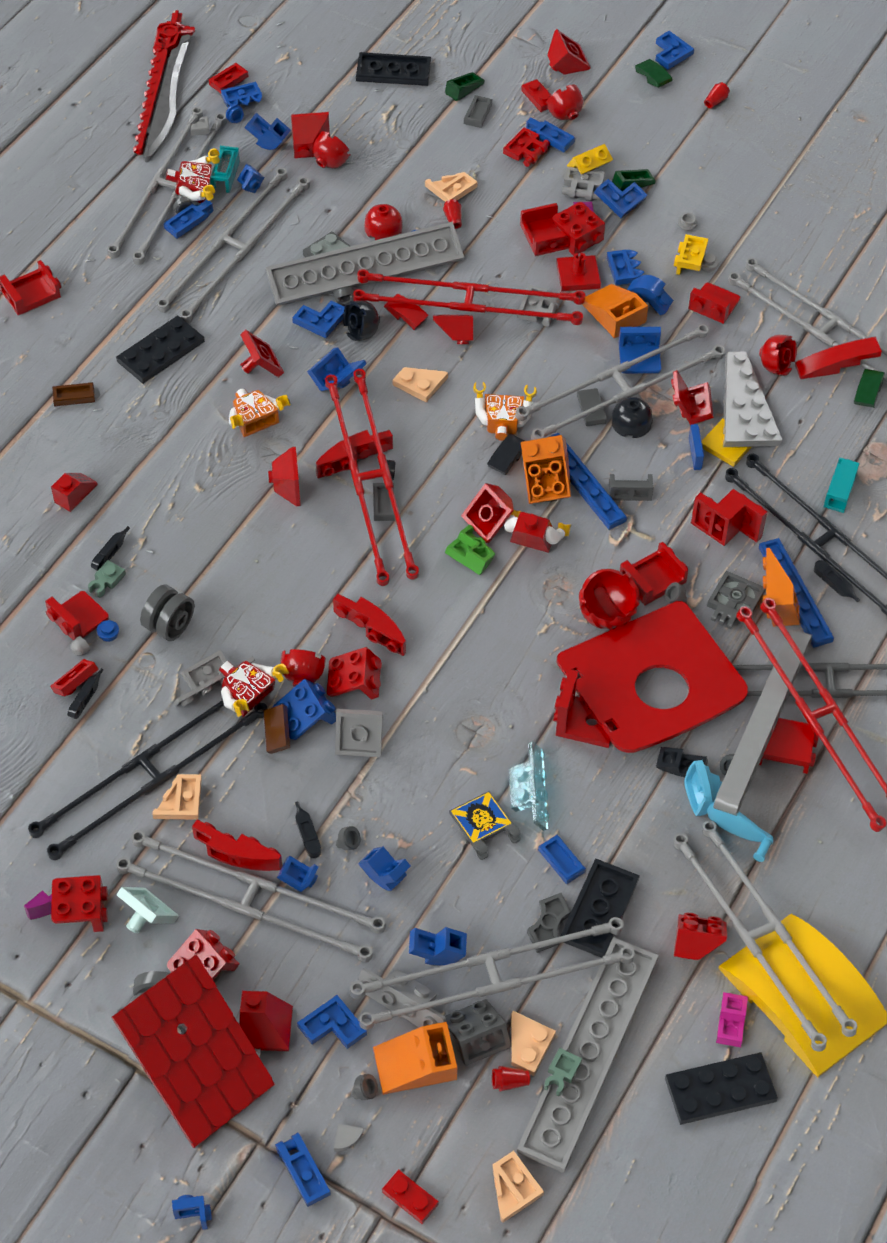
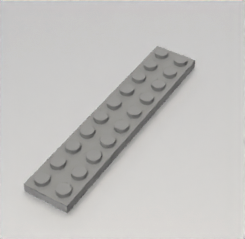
M453 222L268 266L266 267V273L276 306L332 293L335 290L348 286L356 287L377 282H358L357 272L361 269H365L369 273L397 277L462 261L464 255Z
M614 937L605 955L620 952L623 947L629 946L635 952L634 959L629 964L618 962L606 966L604 964L600 965L563 1046L564 1050L582 1058V1063L571 1084L563 1081L564 1089L560 1096L556 1095L558 1089L556 1084H551L548 1090H543L517 1147L516 1153L562 1173L566 1170L658 961V955ZM624 953V954H623L625 957H630V956H631V955L628 954V953Z

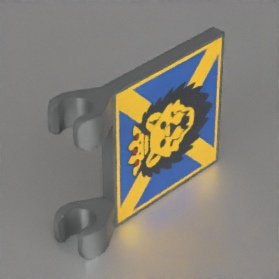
M490 791L449 810V814L471 843L480 860L488 857V847L483 841L503 831H506L512 843H517L521 840L519 828L512 823Z

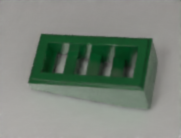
M473 72L456 77L446 82L445 94L458 101L483 85L485 80Z
M648 169L615 171L612 183L621 191H624L634 182L640 188L653 185L656 182Z

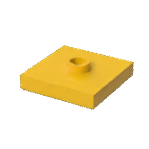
M722 418L702 440V447L705 451L734 467L752 447H723L725 419Z

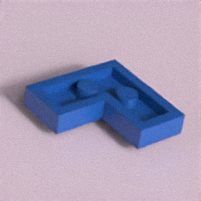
M667 31L656 38V44L664 51L656 55L655 61L667 70L694 54V48L671 31Z
M609 179L597 187L594 192L620 218H623L647 197V194L635 182L624 191H621Z
M332 300L321 312L303 305L292 317L294 324L327 338L343 320L345 307Z
M338 995L297 1022V1027L312 1045L331 1031L334 1032L346 1049L367 1035V1030L360 1027L358 1019Z

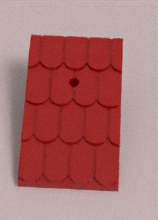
M197 954L111 1017L193 1148L275 1085L271 1075L260 1060L256 1050L235 1019L233 1012ZM177 1027L181 1030V1034L178 1033Z

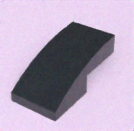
M510 433L489 459L488 467L507 475L514 461H518L521 457V442L525 440Z
M661 747L656 768L670 774L685 777L688 768L694 761L702 760L704 765L707 766L708 759L707 756L684 754L683 749Z

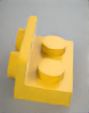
M602 144L573 157L567 164V168H578L580 174H585L610 163L613 158L606 145Z
M685 235L684 242L680 241L678 253L680 255H676L674 260V267H677V275H680L682 268L696 271L701 270L708 238Z

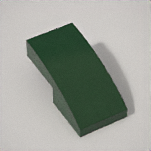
M651 59L635 65L636 72L646 76L647 83L659 88L673 81L671 75L661 65Z
M864 370L856 391L854 404L875 408L885 372Z

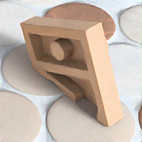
M465 172L442 176L439 181L425 180V187L445 202L450 199L459 200L476 189L478 184L475 179Z
M404 367L393 379V386L427 402L448 379V372Z
M178 774L172 782V787L163 795V801L159 807L153 810V819H199L201 775Z
M512 1011L511 1066L517 1069L528 1070L530 1075L534 1076L556 1035V1031Z
M514 1151L493 1164V1176L502 1223L544 1196V1191Z

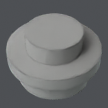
M690 212L683 213L678 219L679 227L684 230L694 229L697 226L696 216Z
M705 254L701 269L706 272L714 271L718 267L719 259L713 254Z

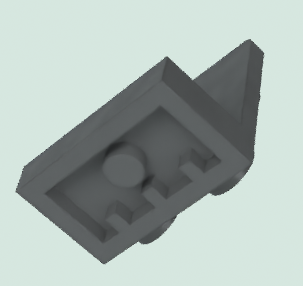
M487 999L477 1001L468 1007L455 1010L445 1016V1022H447L448 1029L457 1040L465 1066L511 1047L506 1023Z

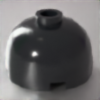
M350 301V305L345 306L343 313V324L348 326L349 332H346L347 336L351 340L360 341L368 339L376 333L380 323V315L376 308L367 301Z
M627 397L616 404L612 413V427L619 435L639 438L646 435L651 429L653 422L652 410L643 399Z

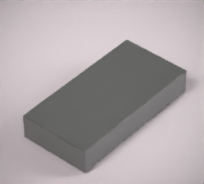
M475 95L464 117V124L481 128L492 106L493 99Z
M597 388L577 391L582 412L602 403ZM603 408L583 417L586 426L606 424V415Z
M373 483L374 521H395V515L385 484Z

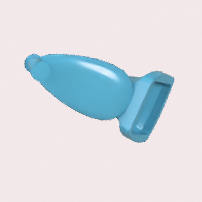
M702 760L694 761L688 768L684 785L695 816H702L708 813L710 820L727 832L749 841L761 842L753 857L755 860L763 862L770 845L773 844V836L759 828L741 812H738L737 816L714 809V802L722 781H720L718 775L710 772L709 766H705Z

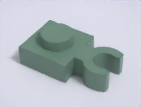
M107 560L94 574L95 580L88 584L89 592L99 588L97 595L101 598L104 596L107 586L113 589L126 575L125 569Z
M559 1047L548 1068V1073L552 1074V1076L545 1080L544 1089L548 1090L551 1084H556L558 1086L556 1095L560 1096L564 1089L563 1081L571 1084L582 1063V1058Z

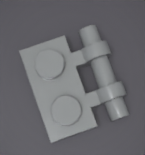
M568 167L564 185L570 186V188L563 187L562 194L569 195L571 198L577 196L590 201L592 199L599 200L600 198L594 193V190L604 182L605 172L591 170L585 174H580L578 168Z
M529 285L527 289L548 292V289ZM525 295L519 310L555 313L561 302L559 298ZM543 305H548V309L542 308ZM517 315V318L536 322L538 319L535 316ZM541 317L543 318L542 324L544 326H549L550 322L554 320V318Z

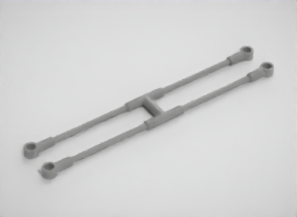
M201 107L192 108V115L187 122L185 130L163 166L157 171L146 190L145 196L122 234L118 236L114 244L108 246L109 257L117 258L120 255L119 249L125 241V236L157 186L161 185L175 189L176 182L165 180L163 176L190 131L192 124H195L197 120L203 117ZM225 113L216 114V121L211 128V132L194 160L202 157L214 135L218 133L221 126L227 123ZM175 190L146 242H143L140 249L133 253L134 264L141 265L145 262L144 256L150 247L149 244L177 200L178 194L175 193Z
M283 167L277 168L276 175L263 192L236 222L225 230L211 246L208 253L174 290H171L165 298L157 301L158 310L160 312H167L170 309L169 304L177 297V293L224 243L240 249L230 264L198 300H195L188 309H183L180 312V317L187 323L191 322L193 319L192 315L200 307L202 301L233 266L240 262L258 242L259 237L294 198L303 190L309 189V179L307 177L298 179V185L293 189L291 195L246 243L230 237L236 231L238 225L264 196L280 181L287 179V170Z
M755 258L747 259L745 268L748 271H755L764 278H769L818 310L822 316L830 321L822 328L817 329L752 288V285L741 279L739 273L731 272L729 274L728 283L730 285L739 286L743 290L751 292L830 347L839 345L834 339L826 335L836 325L847 332L853 333L860 339L868 338L825 307L822 308L771 275L767 269L758 264ZM879 345L882 353L887 355V349ZM861 360L860 365L866 369L879 371ZM885 375L884 381L887 382V376Z
M699 324L696 330L685 334L684 337L632 361H626L599 373L597 377L540 403L536 402L527 407L519 406L515 417L519 421H524L528 415L540 410L541 407L610 377H613L623 390L622 393L613 396L612 399L556 425L552 424L543 429H534L531 440L541 439L556 432L559 428L646 390L648 387L673 376V371L678 370L680 373L701 362L705 363L714 358L721 359L725 349L721 345H715L712 351L701 355L700 358L651 381L638 384L632 388L628 385L620 374L621 372L685 341L689 342L697 337L705 338L709 327L705 324Z
M711 820L705 821L703 823V834L706 837H710L717 848L721 849L769 921V923L750 932L743 925L742 921L737 919L697 861L695 853L688 844V837L683 833L676 834L674 836V847L681 850L688 861L692 862L731 919L732 925L753 956L760 961L802 1023L801 1026L811 1039L812 1049L819 1052L823 1051L826 1048V1036L818 1033L810 1020L806 1019L755 942L756 939L773 931H776L781 940L789 946L831 1006L832 1013L842 1025V1034L847 1037L854 1036L857 1032L856 1021L849 1019L841 1006L837 1005L792 942V937L770 906L766 905L726 848L724 840L717 832L716 823ZM846 1026H851L853 1029H847ZM815 1041H822L823 1043L817 1044Z
M136 830L131 835L132 843L136 847L144 845L155 850H163L235 876L236 879L249 883L250 886L241 903L228 898L223 899L151 873L146 868L132 864L126 857L118 859L116 863L117 870L121 874L131 873L142 878L148 877L222 904V907L260 921L263 919L341 948L342 951L358 956L362 962H368L372 959V948L368 945L357 946L346 941L341 942L250 907L259 887L274 893L285 894L354 919V922L370 927L376 934H380L385 930V920L382 917L371 918L363 914H355L280 887L277 883L247 872L236 871L166 846L161 841L145 836V833L141 830ZM137 837H142L141 840H135ZM122 864H127L124 868L120 867ZM376 923L382 924L380 927H375L374 925ZM364 951L369 953L366 956L361 955Z
M613 917L609 920V923L597 925L588 930L512 949H501L469 957L464 961L384 981L376 980L364 984L356 981L350 986V995L354 999H361L366 993L383 989L386 986L466 966L469 968L481 964L486 965L492 984L476 988L474 991L395 1011L388 1010L375 1014L364 1012L359 1017V1025L362 1029L369 1030L374 1024L392 1020L393 1017L476 996L480 998L521 987L523 984L602 964L605 966L618 962L629 964L633 961L635 952L633 948L625 946L620 952L605 955L601 959L522 979L514 978L501 981L495 961L509 958L514 954L590 935L597 936L609 932L614 935L620 934L623 929V921L618 917ZM617 924L619 927L615 928L612 925ZM624 953H628V954H630L631 956H630V957H625L623 954H624ZM359 988V989H361L362 991H361V992H355L354 989ZM370 1019L371 1022L364 1023L363 1020Z

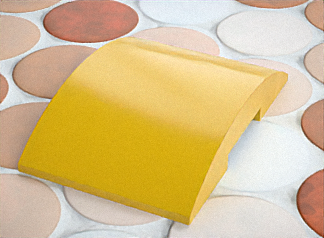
M790 914L781 920V923L792 937V942L835 1003L841 1006L849 1019L856 1021L857 1032L854 1036L847 1037L842 1034V1025L832 1013L831 1006L789 946L781 940L776 931L756 939L755 942L806 1019L810 1020L818 1033L826 1036V1048L823 1051L819 1052L812 1049L811 1039L801 1026V1021L760 961L753 956L747 946L719 965L718 969L743 996L748 997L747 1001L750 1004L754 1002L785 1036L784 1041L818 1078L887 1025V1011L870 985L846 956L818 930L799 917ZM846 1026L847 1029H853L851 1026ZM815 1041L817 1044L823 1043L822 1041Z

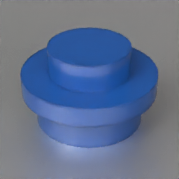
M237 104L231 105L226 111V118L231 123H239L244 117L243 109Z
M111 620L103 621L97 627V634L103 641H113L119 634V626Z

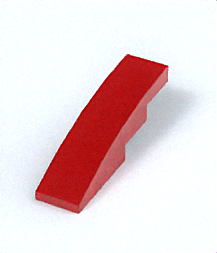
M875 336L851 341L814 353L796 361L795 367L800 379L839 374L840 368L858 366L863 359L881 357L882 350Z

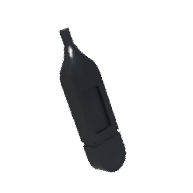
M129 526L123 531L115 533L99 551V554L93 558L91 568L98 571L107 560H110L123 545L125 535L130 529Z
M819 560L815 563V574L822 578L839 595L853 598L856 602L860 601L854 593L852 584L834 568H831L827 562Z
M102 668L95 675L87 679L68 709L67 715L69 717L79 718L98 688L99 679L103 672Z
M297 801L295 802L297 808L295 816L297 828L307 855L310 858H317L321 855V845L309 813L304 811Z

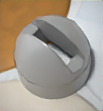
M81 636L71 643V650L77 656H82L90 651L89 645Z

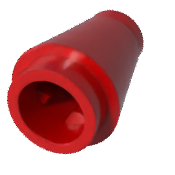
M723 82L715 84L704 100L705 106L712 109L728 98L730 93L729 87Z
M456 199L446 201L443 207L448 222H453L454 228L458 229L462 226V205Z
M503 1066L492 1070L493 1089H499L500 1092L529 1086L530 1073L528 1070Z

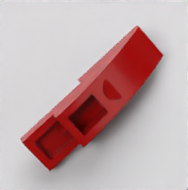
M368 430L349 436L354 460L357 461L358 459L378 454L374 437L369 434ZM387 430L378 433L382 451L386 452L393 449V435L391 431ZM344 440L332 446L316 461V476L318 479L350 470L348 464L349 457Z
M337 593L333 599L334 613L341 618L354 622L361 628H366V637L371 642L379 643L393 653L405 655L406 640L400 629L385 612L363 597L354 602Z
M197 819L192 825L194 838L206 844L208 856L220 862L256 871L281 870L283 866L281 854L272 847H265L254 837H247L241 834L236 841L229 833L223 834L208 822L203 823Z

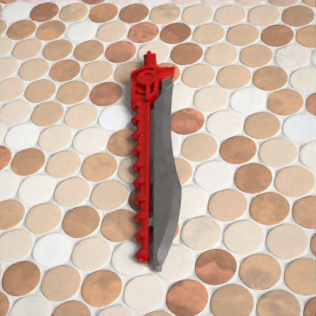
M175 10V13H172L171 21L160 23L156 31L152 50L156 57L150 60L151 65L154 67L148 71L149 76L152 78L146 81L147 87L150 88L144 92L145 98L148 99L142 103L143 109L146 110L139 114L140 119L144 121L137 125L141 133L135 136V140L139 144L133 147L134 153L142 155L147 135H149L144 152L145 162H149L153 154L162 145L176 117L178 77L187 48L191 42V36L195 32V27L181 24L183 14L179 13V10ZM168 57H170V58H169L168 65H167L165 77H164V80H163V84H162L160 96H159V99H158V103H157L155 115H154V118H153L152 126L150 127V123H151V120H152V116H153L155 104H156V101H157L159 89H160V86H161L163 74H164V71H165L167 59H168Z

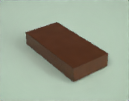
M93 382L52 386L54 407L95 402Z
M281 704L263 710L267 752L273 754L289 749L290 738L287 706Z

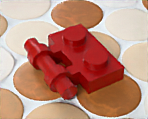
M524 127L503 148V154L517 161L523 157L525 158L523 164L529 167L538 160L540 155L547 151L550 142L546 139L543 142L539 141V134Z

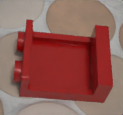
M557 203L521 211L520 226L535 256L569 249L570 237L552 222V217L558 214Z
M42 260L37 261V270L9 281L5 274L0 276V290L18 316L61 297L59 290L61 289L60 281L57 277H53L50 267L48 265L45 266Z
M661 542L656 552L638 562L631 564L626 560L621 563L620 572L622 574L628 572L632 576L634 583L640 591L639 600L646 606L665 595L666 589L670 584L674 582L681 585L687 582L688 567L677 558L671 547H667L664 542Z
M779 718L759 765L762 766L763 759L803 766V773L807 774L809 766L814 767L816 753H812V748L817 747L819 736H816L809 723Z

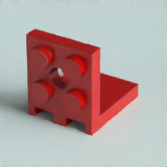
M569 669L567 678H562L560 685L561 693L560 696H557L554 707L556 710L553 721L557 722L556 736L609 748L611 741L599 724L589 725L586 723L588 719L595 718L582 699L575 696L578 671ZM612 721L607 723L610 730L614 731V723Z

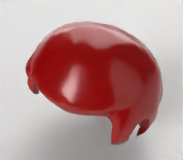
M601 569L592 573L585 580L582 589L579 591L580 610L584 618L594 627L614 629L631 621L632 616L637 613V607L640 604V591L628 572L622 574L614 569Z

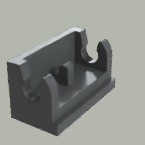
M610 474L609 495L613 500L652 501L654 489L652 474H648L647 481L615 480V475Z

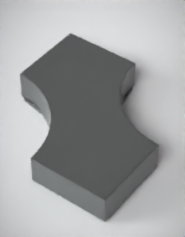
M562 893L539 901L541 909L540 918L527 929V934L532 943L559 937L557 933L558 927L571 913ZM558 943V944H554V945H550V946H546V947H542V948H538V949H535V950H536L537 953H539V952L544 951V950H546V949H549V948H552V947H554V946H557V945H559V943Z

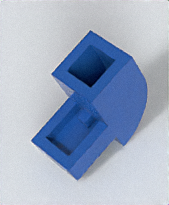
M257 113L244 127L258 139L256 144L267 150L276 149L291 131L278 118L270 125Z
M642 275L634 279L627 288V290L636 293L645 303L648 302L660 316L667 312L674 301L663 289L666 283L652 275Z
M384 846L374 848L358 863L371 880L388 891H392L407 876L406 871L411 867L406 859L395 861Z
M445 927L437 934L414 928L410 931L409 954L425 958V964L441 966L456 963L466 956L467 933Z

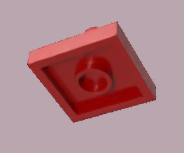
M575 253L574 257L557 258L556 265L561 292L600 289L601 282L595 255L586 256L584 253H580V256H578V253Z
M248 330L240 334L251 355L240 364L241 368L249 374L259 365L279 378L284 371L271 346Z

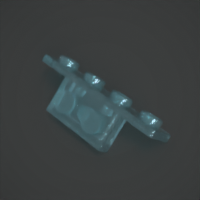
M531 741L528 742L529 762L509 768L511 808L517 812L532 807L533 822L541 830L545 831L548 830L547 821H549V813L546 806L548 794L545 789V780L547 779L544 770L545 753L541 747Z

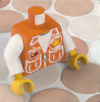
M475 382L473 391L477 394V398H475L476 416L483 425H487L489 433H495L496 439L503 441L508 434H516L518 428L523 427L531 418L530 414L526 420L519 421L516 419L515 413L519 406L527 407L534 403L532 398L537 394L536 387H534L532 394H528V385L525 386L526 400H524V396L485 394V397H483L486 384L483 382V390L479 391L476 389Z
M240 389L235 394L236 399L233 400V408L230 410L228 423L232 426V429L240 427L243 437L278 424V409L282 411L285 406H290L291 404L287 395H282L275 399L264 395L259 390L248 393L246 389Z

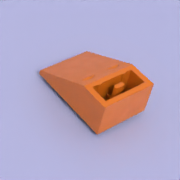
M613 284L585 296V302L582 304L613 338L619 336L620 327H638L647 321L648 305L636 293Z
M562 435L521 442L529 504L571 497L566 439Z
M766 548V557H763V568L766 570V576H763V587L766 589V595H763V601L766 598H771L775 601V609L782 618L784 626L800 625L799 603L794 585L771 549Z
M447 1022L419 1027L373 1047L383 1095L457 1080V1064Z

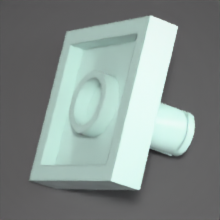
M121 887L117 893L119 898L135 910V913L126 925L134 933H139L146 921H149L151 924H174L179 917L177 913L146 888Z

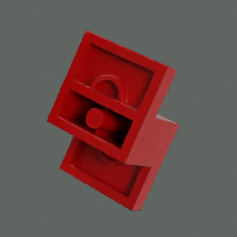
M732 489L718 504L712 498L700 492L695 497L691 524L723 546L739 532L758 542L763 536L768 511L735 489Z

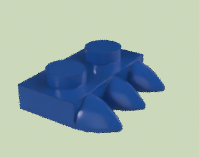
M256 82L221 90V96L227 108L234 104L247 106L249 102L253 101L259 103L262 99V93Z
M634 250L607 252L606 258L615 285L631 284L634 279L644 274L643 270L635 269L641 264V261L633 259L638 252Z

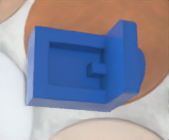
M246 164L237 181L242 184V188L245 191L256 193L265 177L251 165Z
M288 856L277 878L302 892L307 887L311 888L318 877L316 871L319 866L314 864L308 867L292 856Z
M182 1195L178 1199L172 1200L175 1219L200 1216L202 1230L208 1229L207 1221L212 1220L210 1204L205 1205L204 1196Z

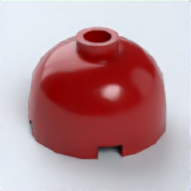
M572 84L567 85V89L564 91L559 89L554 92L546 102L548 104L546 107L556 119L574 120L582 110L584 105L582 93L577 85Z
M322 131L313 143V155L320 167L336 169L342 166L351 156V154H348L349 148L338 137L334 136L331 138L328 136L329 132Z
M375 205L365 216V232L368 237L372 236L375 240L401 234L403 228L402 216L392 205Z
M774 335L760 348L759 356L761 357V362L770 373L785 376L791 372L792 368H789L791 362H795L797 356V344L795 340L791 339L793 338L792 336Z
M290 649V654H286L284 650L281 653L280 664L286 666L289 674L282 675L288 681L293 682L294 687L304 679L315 683L324 672L326 658L321 655V659L315 657L316 652Z

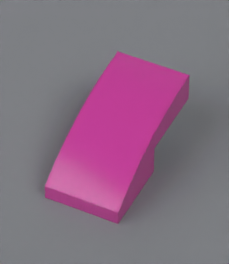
M723 992L716 1043L741 1048L747 996Z

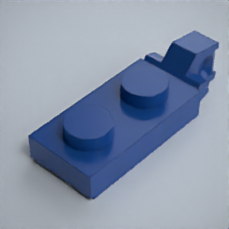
M530 117L526 121L527 129L539 134L540 140H548L551 146L563 153L575 143L574 136L546 120L539 122Z
M206 200L200 205L191 204L166 221L164 229L178 239L209 217L214 211L213 203Z

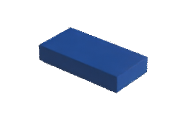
M698 424L690 425L689 444L694 470H701L704 452Z
M558 835L538 846V851L565 884L570 883L585 873L586 868Z

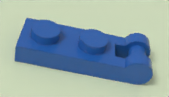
M299 1133L292 1135L291 1139L284 1143L280 1141L275 1144L279 1156L282 1158L307 1207L331 1195L324 1178ZM296 1148L298 1152L290 1156L289 1151Z

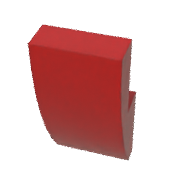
M400 294L394 296L395 298L408 299ZM387 302L384 305V308L397 320L402 318L413 330L420 326L429 316L422 308L415 304Z

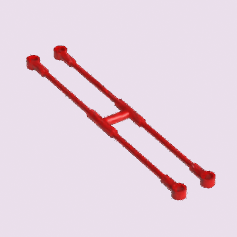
M365 269L357 272V279L360 283L391 281L451 287L457 290H466L465 302L445 303L379 296V294L365 293L361 289H357L353 293V300L385 301L450 308V310L555 318L561 321H570L573 325L582 324L583 314L580 311H574L572 314L561 312L555 314L486 307V305L472 304L474 291L559 298V300L573 301L577 305L583 304L586 296L583 291L552 293L492 287L486 284L457 281L451 283L383 276V274L369 273Z
M356 369L353 375L354 381L358 384L360 394L364 400L378 452L377 458L380 469L361 473L359 472L357 461L354 460L339 403L337 377L332 374L328 375L325 378V385L330 391L349 457L348 464L356 494L360 499L375 557L377 583L380 586L387 585L389 583V574L385 571L383 560L379 555L364 498L365 492L362 481L383 477L385 488L389 493L404 549L403 555L407 566L406 576L414 580L419 576V568L414 563L412 552L409 551L393 491L394 486L386 456L382 451L367 395L366 372L363 369ZM414 570L416 573L411 574L409 571ZM383 576L386 577L385 580H380V579H379L380 577H383Z
M771 598L764 599L760 609L770 616L775 626H778L819 689V694L826 703L824 707L814 711L810 710L760 635L759 629L751 617V609L746 606L741 607L736 614L737 619L744 622L750 633L756 637L795 698V703L816 736L820 737L862 803V808L870 819L871 829L875 832H880L887 824L885 818L878 815L870 802H867L824 735V730L817 719L832 713L839 725L845 729L883 788L886 798L887 784L847 724L848 721L827 688H824L785 628L782 618L775 609V601Z

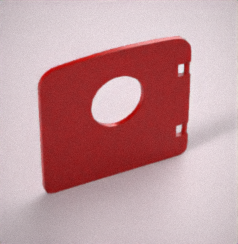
M675 601L634 619L623 626L616 627L566 649L557 655V665L564 675H568L569 669L578 671L582 678L577 679V694L598 724L606 732L611 743L618 750L626 753L641 751L691 731L744 702L748 693V686L689 606L683 601ZM667 668L677 672L685 679L689 693L680 705L669 709H658L647 705L639 698L635 690L636 680L647 670ZM612 721L617 729L611 731L607 723Z

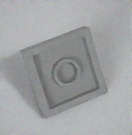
M337 709L335 755L381 757L383 711Z

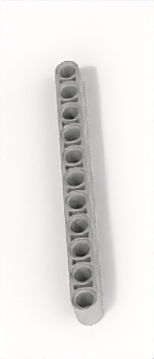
M791 628L789 634L804 657H806L812 635ZM785 639L777 661L793 685L802 663ZM774 666L719 788L713 806L714 809L737 816L790 694L788 687Z

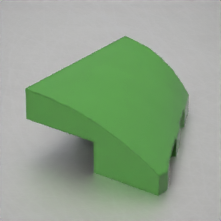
M469 524L460 531L458 538L447 546L445 554L481 575L493 560L495 553L485 544L482 537L477 538L472 533L474 528Z

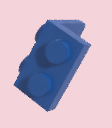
M620 327L618 342L620 364L632 361L658 349L661 327ZM660 353L631 366L630 369L622 373H660Z
M336 347L307 372L320 391L329 390L325 385V378L331 374L337 377V387L342 389L350 383L349 379L354 377V371L356 369H363L367 362L361 360L348 363L340 349Z
M304 679L273 705V707L281 704L287 706L290 739H298L320 719L330 724L336 722V714L334 712L336 708L332 702L326 699L324 696L326 692L319 683L314 684Z

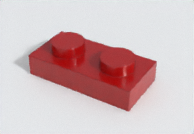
M234 63L210 78L209 85L221 94V90L232 88L248 78V71L238 63Z
M537 79L521 86V91L540 112L548 110L546 102L551 94Z
M83 659L50 687L55 694L64 697L71 695L76 691V687L86 682L99 669L95 662Z
M399 1169L382 1188L383 1194L421 1224L425 1222L439 1205L437 1199Z

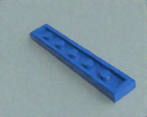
M556 433V434L551 435V436H549V437L558 436V435H560V434H559V433ZM566 443L571 484L608 530L627 522V516Z
M780 538L759 543V550L763 557H766V548H770L793 583L799 603L800 625L805 633L812 635V647L815 648L832 643L834 636Z

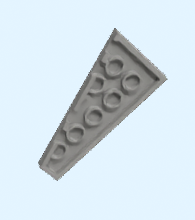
M727 352L725 356L726 381L724 383L725 426L723 428V447L780 446L782 437L747 353Z

